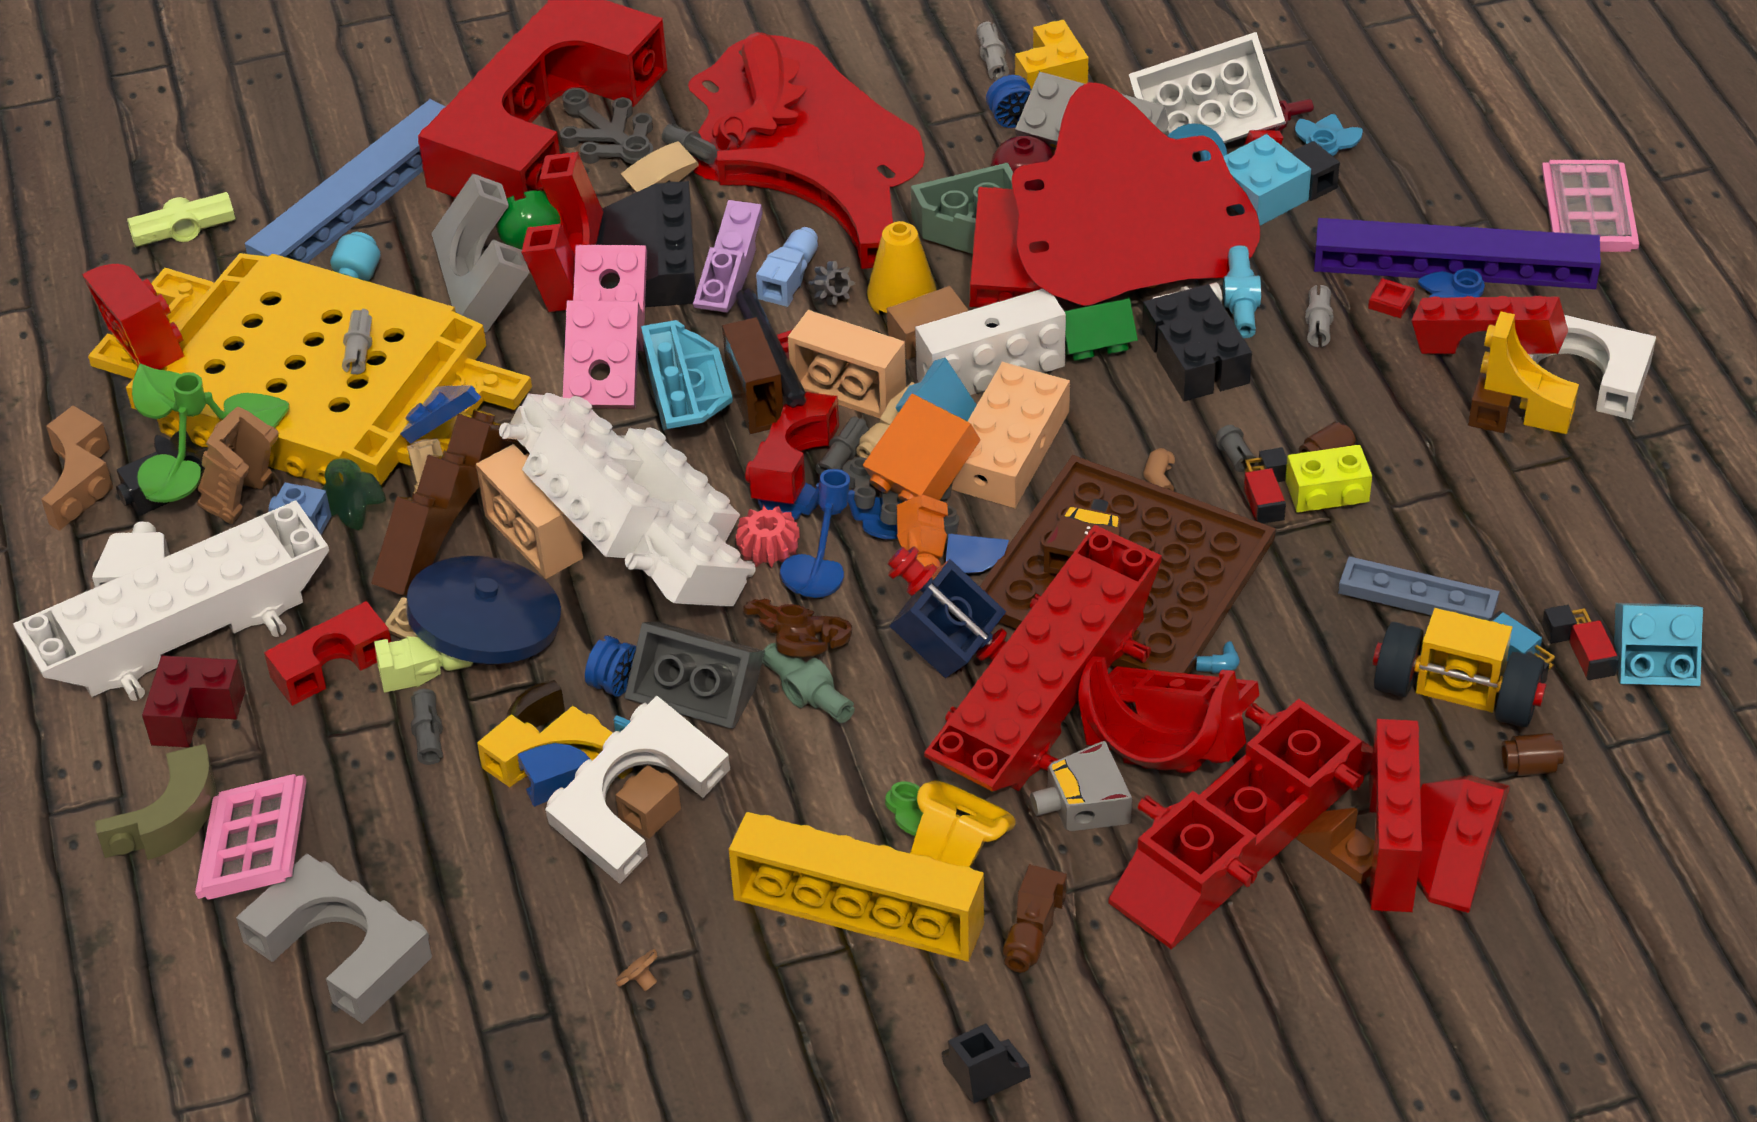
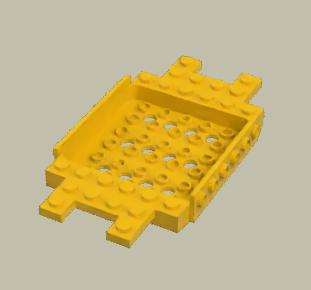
M239 253L216 282L164 268L151 283L157 295L161 294L169 305L171 313L166 316L170 323L174 322L184 339L179 345L185 357L160 370L179 374L191 372L199 375L203 382L204 393L211 392L213 400L222 411H224V401L240 393L269 395L289 402L288 412L275 427L279 432L278 440L272 445L268 467L290 473L296 477L319 482L327 487L346 491L350 486L349 477L381 486L398 462L411 466L407 446L413 443L410 444L400 434L409 423L405 418L417 404H423L438 386L472 385L481 398L478 402L460 412V414L472 415L473 410H477L483 401L516 410L532 388L530 376L476 361L477 357L486 347L484 327L482 324L456 313L455 307L273 253L268 257ZM275 297L281 298V301L275 305L268 306L262 304L263 300H271ZM366 309L372 317L370 328L372 345L367 350L366 362L379 356L385 357L386 360L380 365H369L365 362L366 368L361 374H350L352 362H350L348 372L342 368L346 347L343 343V337L348 332L351 313L354 310ZM335 315L342 317L339 322L334 324L323 322L324 318H332ZM257 319L263 321L261 325L255 328L243 326L244 323L253 322ZM107 333L88 355L90 365L132 379L126 386L131 408L136 409L133 402L132 386L138 366L115 337ZM397 333L404 335L403 339L398 342H387L384 340L385 337H391ZM318 337L324 339L323 343L318 346L310 347L305 345L306 341H312ZM237 342L244 343L242 348L235 351L225 349L226 345H233ZM299 360L306 362L300 369L292 370L286 367L287 364H293ZM220 364L225 366L223 371L216 374L206 372L207 368H213ZM361 379L368 381L366 386L359 389H353L348 386L349 383L358 382ZM281 383L287 385L286 389L279 393L267 391L269 387H275ZM343 402L350 405L343 412H333L330 410L331 406H338ZM206 404L199 415L187 416L186 431L193 443L201 447H208L206 443L214 427L222 419H219L210 406ZM172 410L166 417L157 419L160 431L167 436L172 437V435L179 431V412ZM457 415L414 442L424 439H438L442 452L444 450L447 451Z

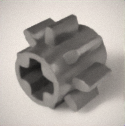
M829 261L827 263V270L822 266L815 267L814 270L817 275L814 280L809 281V285L814 286L817 292L814 298L822 299L827 297L826 302L828 305H836L837 296L842 300L849 299L850 296L847 292L850 286L855 285V282L850 281V277L847 274L850 268L842 267L837 269L838 264L836 261ZM829 279L835 280V287L829 286Z

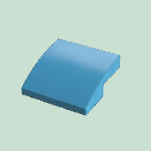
M945 357L932 363L920 383L909 385L895 408L899 413L913 393L968 421L977 405Z

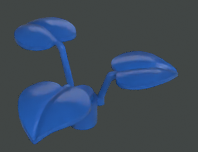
M828 469L823 471L820 475L819 483L816 484V489L812 485L805 483L794 504L757 499L761 509L763 504L767 510H773L779 506L782 513L791 512L794 520L798 519L802 513L810 515L818 504L824 512L817 557L797 554L787 558L781 565L780 578L782 582L796 594L800 593L806 597L820 598L831 595L842 585L844 578L842 565L835 561L823 560L831 515L841 513L847 506V503L853 518L856 521H863L862 528L866 533L882 539H897V525L885 524L880 519L882 498L875 497V504L872 508H858L854 500L855 491L849 490L850 477L842 470Z

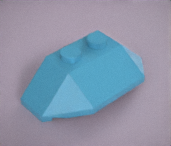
M677 320L641 326L650 381L663 430L703 423L733 402L718 347L700 335L685 329V326Z

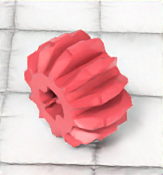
M763 504L761 511L757 512L749 509L747 517L739 518L737 534L735 535L736 545L741 551L744 560H753L756 567L763 562L768 563L772 568L774 562L780 561L783 563L789 555L796 554L800 533L797 522H794L791 512L782 513L779 506L773 510H767Z

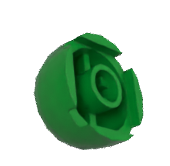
M545 191L524 192L526 198L517 201L514 200V196L507 198L509 206L495 225L500 240L504 244L522 250L527 227L561 224L560 215L550 204Z

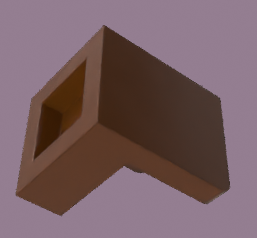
M1480 373L1472 398L1468 426L1505 433L1513 395L1484 389L1486 374Z

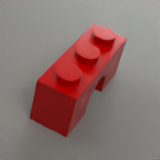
M365 601L265 651L264 655L270 678L293 706L326 689L321 668L326 662L344 658L352 661L362 671L377 663L374 641L388 639V643L392 641L389 628L369 603Z

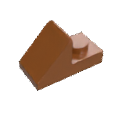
M1357 808L1324 811L1298 834L1297 840L1359 884H1362L1371 874L1375 841L1356 829Z

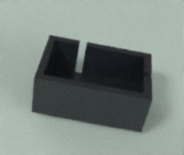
M1209 284L1143 301L1142 334L1153 352H1157L1159 362L1183 402L1214 394L1215 362L1219 361L1217 387L1220 392L1250 384L1252 351Z

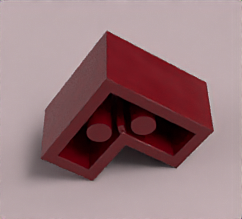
M161 656L142 713L151 746L190 748L198 718L237 720L246 691L238 660Z

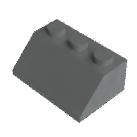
M659 621L643 622L624 698L649 704L658 696L679 714L733 729L756 689L765 651Z

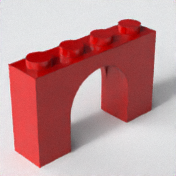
M578 152L545 156L540 182L550 204L558 211L561 224L527 227L521 251L548 312L566 310L567 301H573L576 245H596L603 216L602 207Z
M1377 719L1369 776V812L1376 813L1375 843L1370 874L1371 910L1413 913L1422 853L1418 721Z

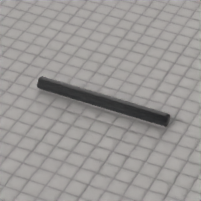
M749 288L745 291L739 290L736 294L737 304L745 320L757 317L781 373L782 394L790 407H795L798 404L803 406L806 402L804 396L806 392L755 292Z

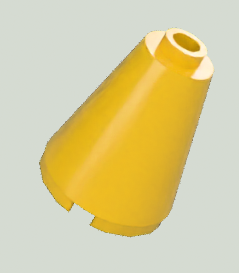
M897 221L886 226L880 239L867 288L868 303L873 311L878 314L879 310L887 313V308L937 290L917 229L903 221Z

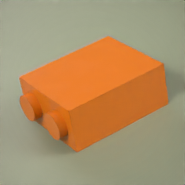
M912 393L862 466L870 475L869 482L875 488L886 494L889 490L899 494L898 498L902 502L921 494L940 500L981 439L971 423Z

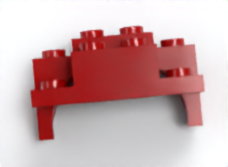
M1093 656L1086 664L1081 675L1078 690L1086 745L1092 746L1105 741L1109 750H1113L1123 757L1124 763L1140 765L1146 769H1175L1180 773L1195 772L1206 759L1212 763L1229 762L1246 744L1242 713L1260 696L1258 681L1236 679L1235 671L1222 669L1219 672V677L1117 666L1108 674L1105 657ZM1135 702L1137 714L1126 704Z

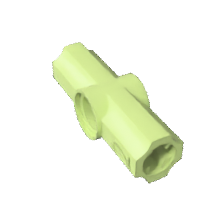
M227 192L191 202L182 197L173 198L165 203L163 209L128 218L127 222L136 248L169 238L179 242H188L198 236L202 229L235 221V215Z

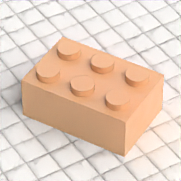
M810 310L804 314L788 336L789 361L805 392L838 396V405L881 418L891 398L893 399L906 388L905 341Z
M512 444L476 464L484 514L535 569L547 579L583 559L581 542L584 540L583 534L522 470L529 454L524 455Z

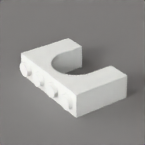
M1564 315L1568 333L1558 354H1574L1594 362L1604 374L1600 385L1596 411L1632 420L1651 365L1656 336ZM1555 354L1528 355L1538 363L1542 359Z
M658 696L649 704H641L632 714L630 723L621 732L615 731L605 741L603 751L593 761L591 759L586 760L576 771L575 779L565 789L561 787L556 790L549 798L545 808L549 824L619 884L648 856L645 840L615 816L605 803L607 791L613 780L620 773L633 766L643 764L657 765L671 771L704 798L730 771L729 754Z

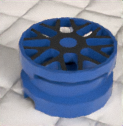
M1020 75L1003 76L989 87L986 94V103L998 124L1003 127L1014 128L1017 126L1018 122L1015 118L1019 121L1032 90L1027 80Z
M605 635V641L599 639L588 657L585 668V682L588 686L595 689L604 688L606 693L615 697L621 696L626 692L636 645L628 642L621 644L617 638Z

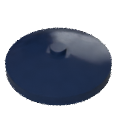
M460 556L436 562L415 576L407 593L406 616L409 625L416 635L437 651L464 661L501 664L527 659L544 650L553 641L558 632L561 605L556 592L550 584L537 573L522 565L494 557Z

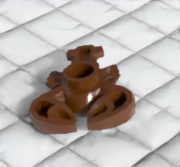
M764 598L748 601L743 606L745 614H758L760 616L758 621L761 627H764L769 633L776 635V648L778 652L787 656L799 658L817 656L827 651L829 642L831 649H835L848 643L851 638L852 625L849 621L833 616H812L815 613L814 611L800 605L785 604L778 607L770 605L771 600ZM816 633H821L822 642L816 639Z

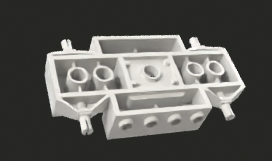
M528 393L522 406L517 408L510 424L503 423L499 428V434L503 439H517L530 453L522 468L526 475L605 557L625 558V565L629 567V570H644L648 576L652 577L664 596L671 602L676 604L733 607L747 583L746 578L754 575L755 564L752 561H743L740 558V552L725 543L740 516L729 504V498L723 493L716 491L708 483L707 476L686 462L687 457L682 452L673 449L665 441L666 436L662 432L650 427L646 428V430L629 428L626 435L620 436L612 430V425L607 420L599 417L591 409L592 405L581 397L563 398L552 393H545V395Z

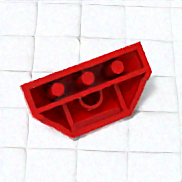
M1472 775L1422 784L1420 789L1422 853L1418 882L1423 887V893L1428 902L1466 913L1470 912L1509 793V785Z

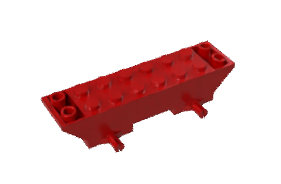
M1094 525L1041 596L1036 594L1035 598H1032L1029 613L958 708L952 706L950 711L948 710L945 717L946 724L925 750V758L991 791L1007 786L1020 791L1028 778L1040 769L1048 772V766L1052 762L1059 760L1050 755V750L1062 733L1061 723L1079 700V683L1088 661L1093 656L1105 657L1108 670L1113 661L1125 653L1143 663L1149 658L1151 647L1134 641L1133 635L1144 620L1143 610L1161 564L1162 555Z
M1297 699L1286 710L1273 715L1259 707L1256 703H1252V706L1247 708L1245 717L1262 727L1260 732L1246 744V754L1201 794L1198 795L1192 791L1179 803L1166 808L1153 800L1149 795L1141 799L1137 807L1138 810L1152 818L1154 822L1152 827L1138 838L1137 850L1111 893L1108 903L1172 950L1241 886L1249 887L1250 884H1253L1257 878V872L1350 788L1356 791L1357 787L1361 786L1364 776L1371 769L1372 746L1300 699Z

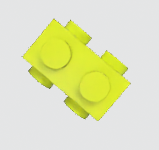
M1353 445L1288 455L1285 482L1298 513L1369 502L1372 474L1361 445Z

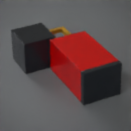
M1283 447L1259 451V458L1245 460L1247 468H1245L1244 492L1257 522L1265 524L1285 520L1286 502L1278 482H1283L1286 479V454ZM1258 462V466L1251 467L1250 463Z
M1569 604L1544 609L1541 626L1549 643L1569 641L1587 680L1616 676L1619 658L1600 620L1591 622L1585 608L1571 611ZM1583 613L1584 617H1574L1576 614Z

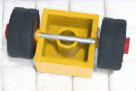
M1438 608L1433 610L1425 637L1423 630L1418 627L1391 622L1383 642H1378L1373 658V665L1376 666L1374 688L1378 691L1407 697L1415 674L1419 672L1416 694L1492 713L1496 705V720L1519 727H1528L1535 706L1541 707L1547 684L1541 683L1545 666L1544 659L1512 652L1507 662L1512 626Z

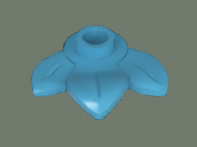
M1331 114L1316 124L1305 119H1299L1295 126V133L1306 144L1315 141L1333 156L1340 149L1351 148L1357 145L1362 138L1363 129L1359 127L1343 129L1337 116Z

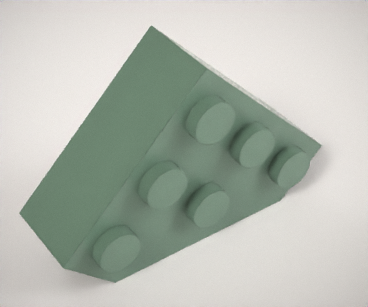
M1003 163L912 185L911 215L922 238L973 254L979 187L1013 189V171L1009 164Z

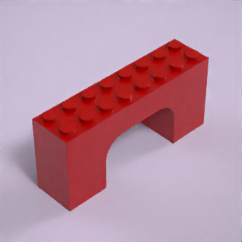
M548 0L539 12L533 15L530 21L495 54L494 58L458 92L457 96L421 130L418 135V144L420 146L426 187L456 198L471 175L476 174L501 183L506 198L514 196L515 201L526 198L524 192L544 191L540 182V175L545 156L560 154L557 131L533 124L532 122L553 100L562 96L565 91L571 88H582L588 93L611 100L621 97L628 98L632 101V107H634L668 70L663 18L607 0Z

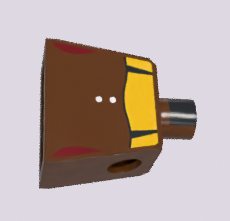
M1094 499L1090 502L1088 508L1074 505L1067 507L1045 541L1044 572L1058 574L1094 525L1120 536L1121 517L1118 514L1111 513L1112 508L1107 501Z

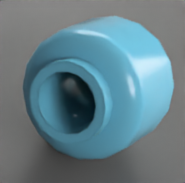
M352 232L351 234L344 235L338 241L330 259L331 268L334 272L369 281L373 277L381 258L380 249L376 241L365 233Z

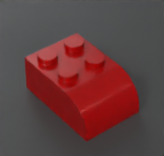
M123 264L103 265L82 274L108 330L137 366L143 364L160 370L185 357L179 345L184 339L174 322L170 323L166 316L171 313L170 308L161 294L157 295L148 279L142 281L131 267Z

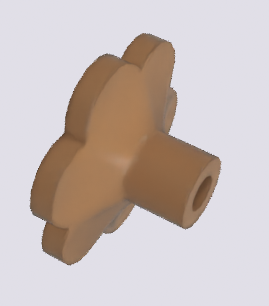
M652 949L644 956L635 960L616 978V985L620 987L628 981L636 980L644 991L651 988L657 982V979L649 971L651 963L658 957L656 950Z

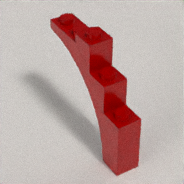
M817 135L784 137V147L717 151L720 185H748L770 188L795 195L818 206L832 216L849 234L857 249L861 269L873 268L882 232L886 226L893 223L890 185L855 187L853 160L819 162Z

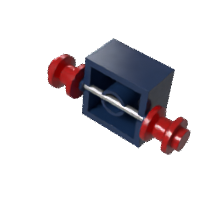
M915 546L909 550H906L904 547L900 548L887 563L891 567L888 576L892 579L901 576L909 583L906 592L912 597L894 618L889 627L944 678H947L966 665L980 646L981 648L976 657L980 661L987 658L993 661L1006 644L1007 632L1001 628L992 635L991 631L1006 611L951 559L938 568L933 563L924 566L916 559L919 550Z

